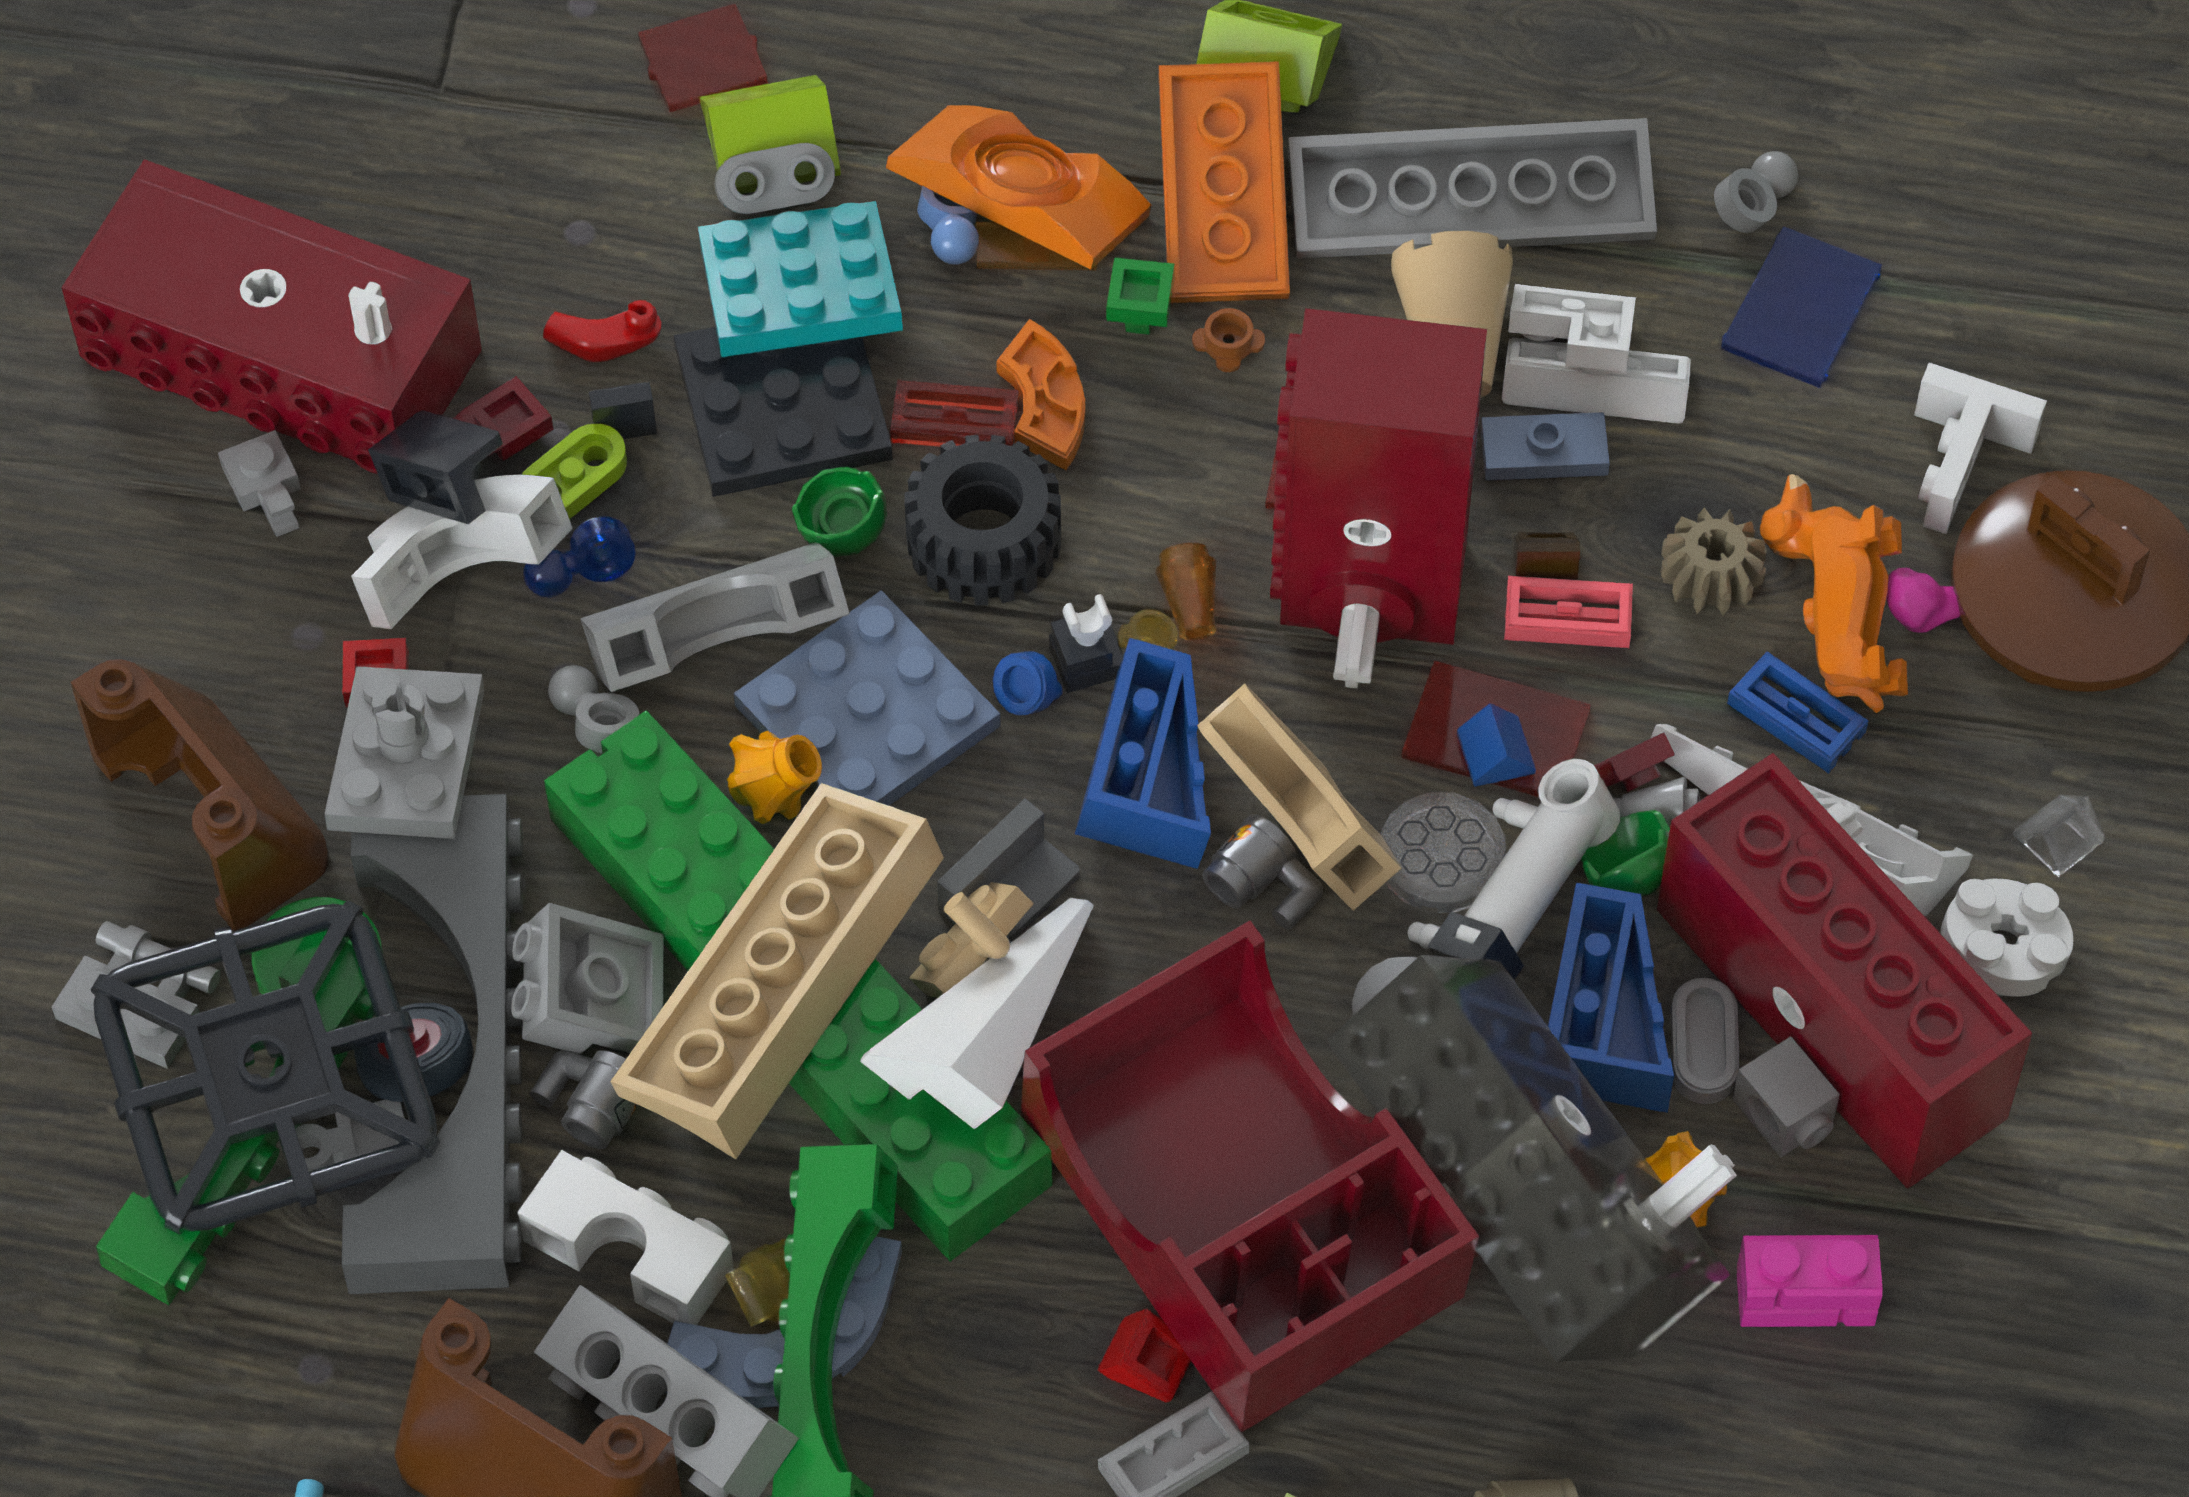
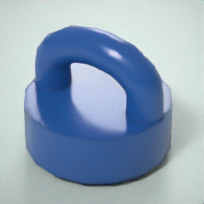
M1035 651L1012 653L1003 658L995 668L993 676L994 693L998 702L1010 713L1015 715L1038 713L1048 708L1053 700L1062 696L1063 689L1057 680V675L1051 662L1040 653Z

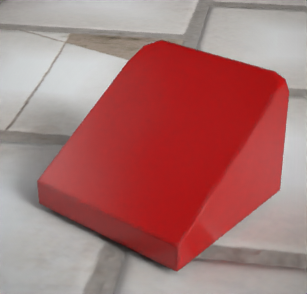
M1144 1309L1130 1314L1122 1320L1097 1371L1111 1380L1167 1403L1172 1401L1191 1360L1165 1322L1148 1309Z

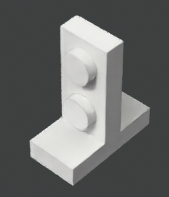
M1932 363L1928 364L1921 381L1914 416L1945 426L1937 451L1946 455L1941 467L1929 465L1920 489L1918 499L1928 502L1923 527L1947 534L1984 439L2030 454L2032 453L2039 435L2046 400Z

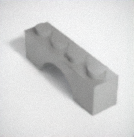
M815 542L580 619L597 676L610 692L671 673L674 667L687 657L714 645L756 634H791L849 615L850 613L834 557L822 545Z

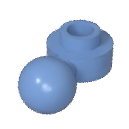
M922 186L917 212L921 220L933 230L931 246L935 255L948 264L967 262L974 256L979 245V235L974 226L977 213Z

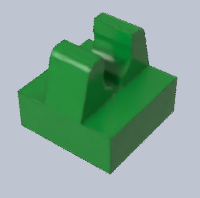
M1114 258L1106 306L1107 321L1125 323L1127 333L1150 335L1151 326L1167 327L1175 278V264Z

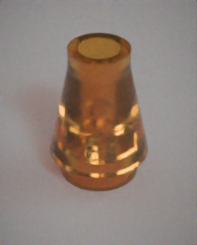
M1182 543L1166 548L1159 554L1160 565L1156 568L1155 574L1177 623L1179 637L1184 640L1207 638L1216 632L1214 619L1216 559L1209 556L1207 546L1201 543Z

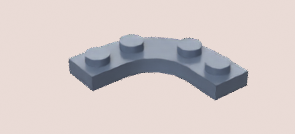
M876 1236L858 1265L840 1313L833 1352L832 1378L840 1373L844 1377L865 1356L874 1343L888 1309L902 1256L901 1241ZM674 1321L668 1341L669 1346L756 1408L779 1406L775 1398L773 1383L777 1365L783 1364L785 1338L782 1336L780 1329L768 1334H738Z

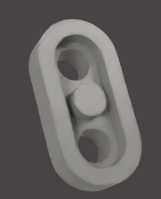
M799 143L739 154L728 158L719 167L715 176L714 186L719 201L727 209L739 214H751L811 203L821 199L829 192L833 185L835 169L832 159L821 147L810 143ZM802 161L811 163L816 170L815 179L808 185L800 184L794 176L795 167ZM742 172L753 174L757 180L755 192L748 196L740 194L735 187V180Z

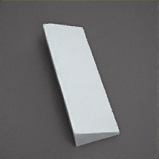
M1515 337L1509 338L1502 392L1503 403L1507 405L1579 413L1604 412L1605 416L1677 424L1682 423L1685 419L1691 359L1686 356L1629 350L1626 373L1612 372L1607 375H1592L1583 372L1578 367L1565 366L1568 343L1534 341Z

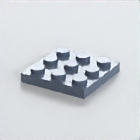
M881 590L849 612V615L840 618L734 692L735 707L760 733L769 731L780 739L793 735H802L815 745L821 758L822 772L819 779L810 785L814 791L823 783L890 806L998 729L1001 723L1000 713Z

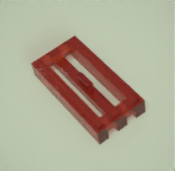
M897 380L890 427L891 442L940 447V445L953 440L956 446L965 444V436L978 434L979 441H990L992 435L1005 437V445L1012 447L1014 445V431L1017 423L1016 415L1019 408V390ZM907 403L938 405L943 407L942 409L910 407L907 406ZM967 408L996 410L1004 412L1003 415L968 412Z

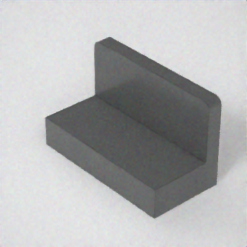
M1024 799L937 881L939 913L955 925L956 923L944 912V907L957 893L962 892L968 898L976 889L989 885L991 882L1017 886L1034 904L1006 936L1011 943L1079 879L1080 869L1076 863L1044 839V813L1027 799Z

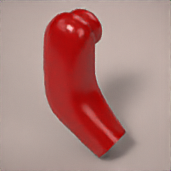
M646 300L633 301L628 304L627 311L604 319H585L556 311L550 316L545 325L543 339L588 362H605L630 354L653 343L660 334L662 322L657 315L656 308Z

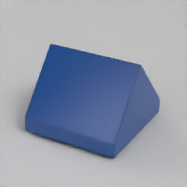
M1489 703L1457 729V736L1474 787L1535 774L1536 768L1517 715Z

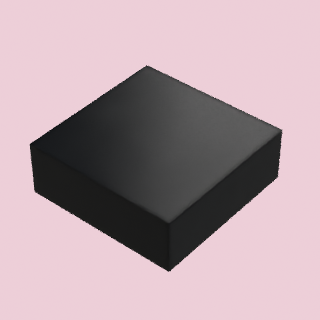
M650 382L589 392L593 424L610 426L623 439L657 434Z

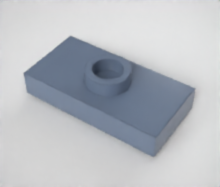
M1604 412L1481 418L1480 430L1485 480L1606 476L1609 473L1610 462Z

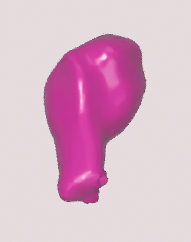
M1897 568L1888 575V592L1886 596L1888 607L1893 616L1907 630L1918 633L1929 632L1947 621L1960 617L1953 586H1940L1931 576L1915 572L1910 568Z

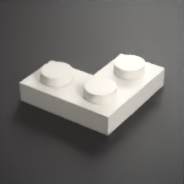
M1515 284L1508 332L1520 333L1534 341H1551L1555 338L1568 339L1565 366L1578 367L1585 373L1592 375H1607L1612 372L1626 373L1636 298Z

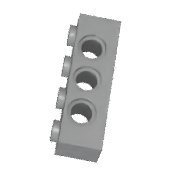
M579 1285L534 1351L535 1354L555 1367L548 1377L554 1384L580 1401L583 1400L587 1392L599 1399L601 1403L594 1412L604 1420L618 1415H633L647 1421L672 1437L676 1464L678 1465L683 1460L694 1468L695 1471L688 1481L710 1497H727L729 1493L735 1497H759L799 1439L615 1306ZM620 1358L618 1368L610 1375L613 1364ZM667 1391L664 1403L656 1410L658 1400ZM715 1425L712 1437L703 1445L706 1432Z

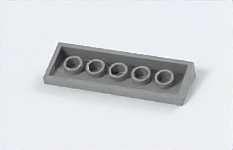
M1647 118L1289 137L1286 162L1296 259L1392 254L1399 246L1412 239L1414 240L1415 250L1432 245L1431 234L1444 231L1489 233L1498 237L1499 248H1505L1507 243L1511 247L1654 240L1657 234Z

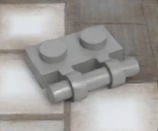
M105 921L101 925L96 935V944L115 953L108 965L88 956L83 957L52 1005L56 1020L101 1039L94 1016L93 1001L95 995L91 992V988L99 974L108 975L110 971L125 963L171 950L152 941L150 932L134 925H129L126 929L109 921ZM207 966L163 979L158 987L147 984L136 989L190 1015H195L199 1013L198 1006L185 1000L184 997L191 986L208 994L213 993L219 984L221 971ZM120 1009L134 1054L168 1069L186 1039L126 1009Z

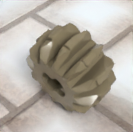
M1705 507L1698 514L1697 522L1681 516L1679 522L1675 525L1674 534H1668L1663 542L1661 553L1664 558L1661 565L1663 583L1673 585L1672 594L1674 595L1675 602L1689 598L1694 599L1693 607L1696 614L1700 613L1706 604L1715 605L1722 616L1730 609L1731 601L1746 607L1747 603L1752 599L1753 590L1759 589L1765 579L1766 568L1764 567L1767 553L1765 541L1754 538L1755 529L1753 528L1752 521L1739 525L1733 524L1734 517L1730 509L1721 519H1713Z

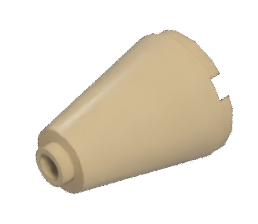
M1444 231L1431 234L1432 245L1415 250L1413 239L1403 243L1392 253L1391 271L1406 319L1487 329L1481 397L1486 396L1492 390L1513 265L1511 246L1507 243L1505 248L1501 249L1499 248L1497 236L1475 231Z

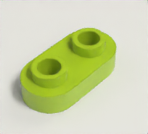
M587 424L570 433L530 465L522 475L554 478L570 519L618 481L624 474L627 466L625 443L622 436L612 427L604 424ZM596 459L605 461L600 466L588 465L590 461Z

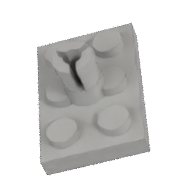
M357 666L324 814L327 831L455 839L485 691L482 674Z

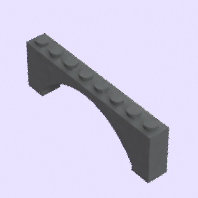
M506 794L463 796L455 839L351 832V860L358 888L375 887L398 901L425 922L443 941L463 969L475 995L478 1009V1032L476 1052L467 1083L455 1109L436 1136L440 1143L431 1158L423 1157L420 1162L405 1169L391 1183L361 1204L343 1205L342 1269L349 1294L508 1288L509 1263L521 1262L520 1223H510V1203H517L522 1200L520 1163H510V1143L522 1142V1115L520 1103L510 1104V1085L522 1084L521 1046L511 1045V1027H520L523 1022L521 1019L514 1018L511 1012L512 998L516 988H511V970L522 969L523 963L515 961L512 954L513 942L518 930L511 931V913L523 912L521 874H512V857L523 856V825L521 818L510 817Z

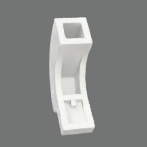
M504 475L474 480L486 511L469 525L415 508L406 507L376 528L368 536L374 553L351 576L371 626L392 629L433 585L463 568L491 561H511L539 565L572 530V525L554 478L533 475Z

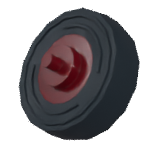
M414 1003L403 1006L401 1010L409 1012L413 1022L414 1031L410 1034V1038L429 1095L434 1096L454 1085L469 1069L474 1052L467 1023L452 1007L438 1003ZM376 1042L354 1049L357 1070L364 1086L375 1097L392 1102H403L385 1044Z

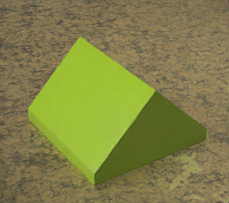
M817 75L700 97L717 171L724 161L735 155L799 143H810L821 147L828 153L834 164L835 176L841 175L826 85ZM802 161L795 167L794 176L799 183L813 181L816 176V170L811 163ZM742 172L735 180V187L740 194L755 192L757 180L753 174Z

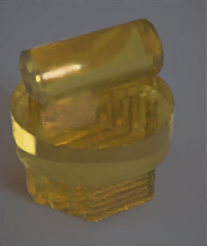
M782 1239L772 1245H761L746 1253L742 1257L739 1267L724 1274L751 1327L766 1319L779 1321L781 1302L783 1299L788 1298L790 1273L786 1268L784 1258L786 1239Z

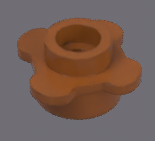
M1225 308L1212 313L1206 320L1205 328H1199L1193 333L1192 344L1195 350L1206 352L1215 359L1216 367L1220 371L1234 372L1240 368L1241 360L1246 356L1263 350L1265 335L1261 330L1253 329L1251 319L1244 312L1233 308ZM1232 339L1234 342L1225 343L1223 340Z

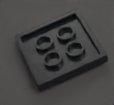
M716 327L673 335L675 351L713 497L812 477L826 469L839 467L856 468L893 460L891 440L862 337L721 357Z

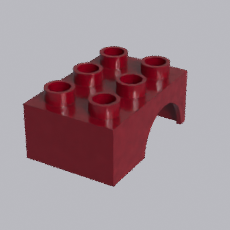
M1251 920L1025 1050L1021 1117L1051 1149V1157L1055 1166L1241 1432L1464 1298L1479 1235L1387 1108L1375 1114L1374 1118L1362 1114L1335 1090L1316 1066L1298 1038L1281 1005L1266 961L1265 940Z

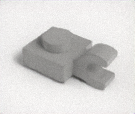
M276 430L218 452L221 467L243 512L261 505L276 537L299 528L297 519L292 511L295 510L289 494L300 490L301 487L298 475Z

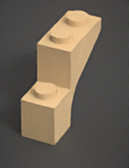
M1245 683L1197 725L1206 740L1293 839L1316 874L1353 911L1402 869L1384 838L1343 797L1325 765Z

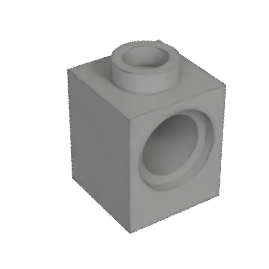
M1789 1037L1738 1070L1733 1101L1776 1153L1783 1157L1798 1146H1801L1803 1149H1809L1827 1137L1834 1127L1833 1121L1840 1094L1794 1039Z

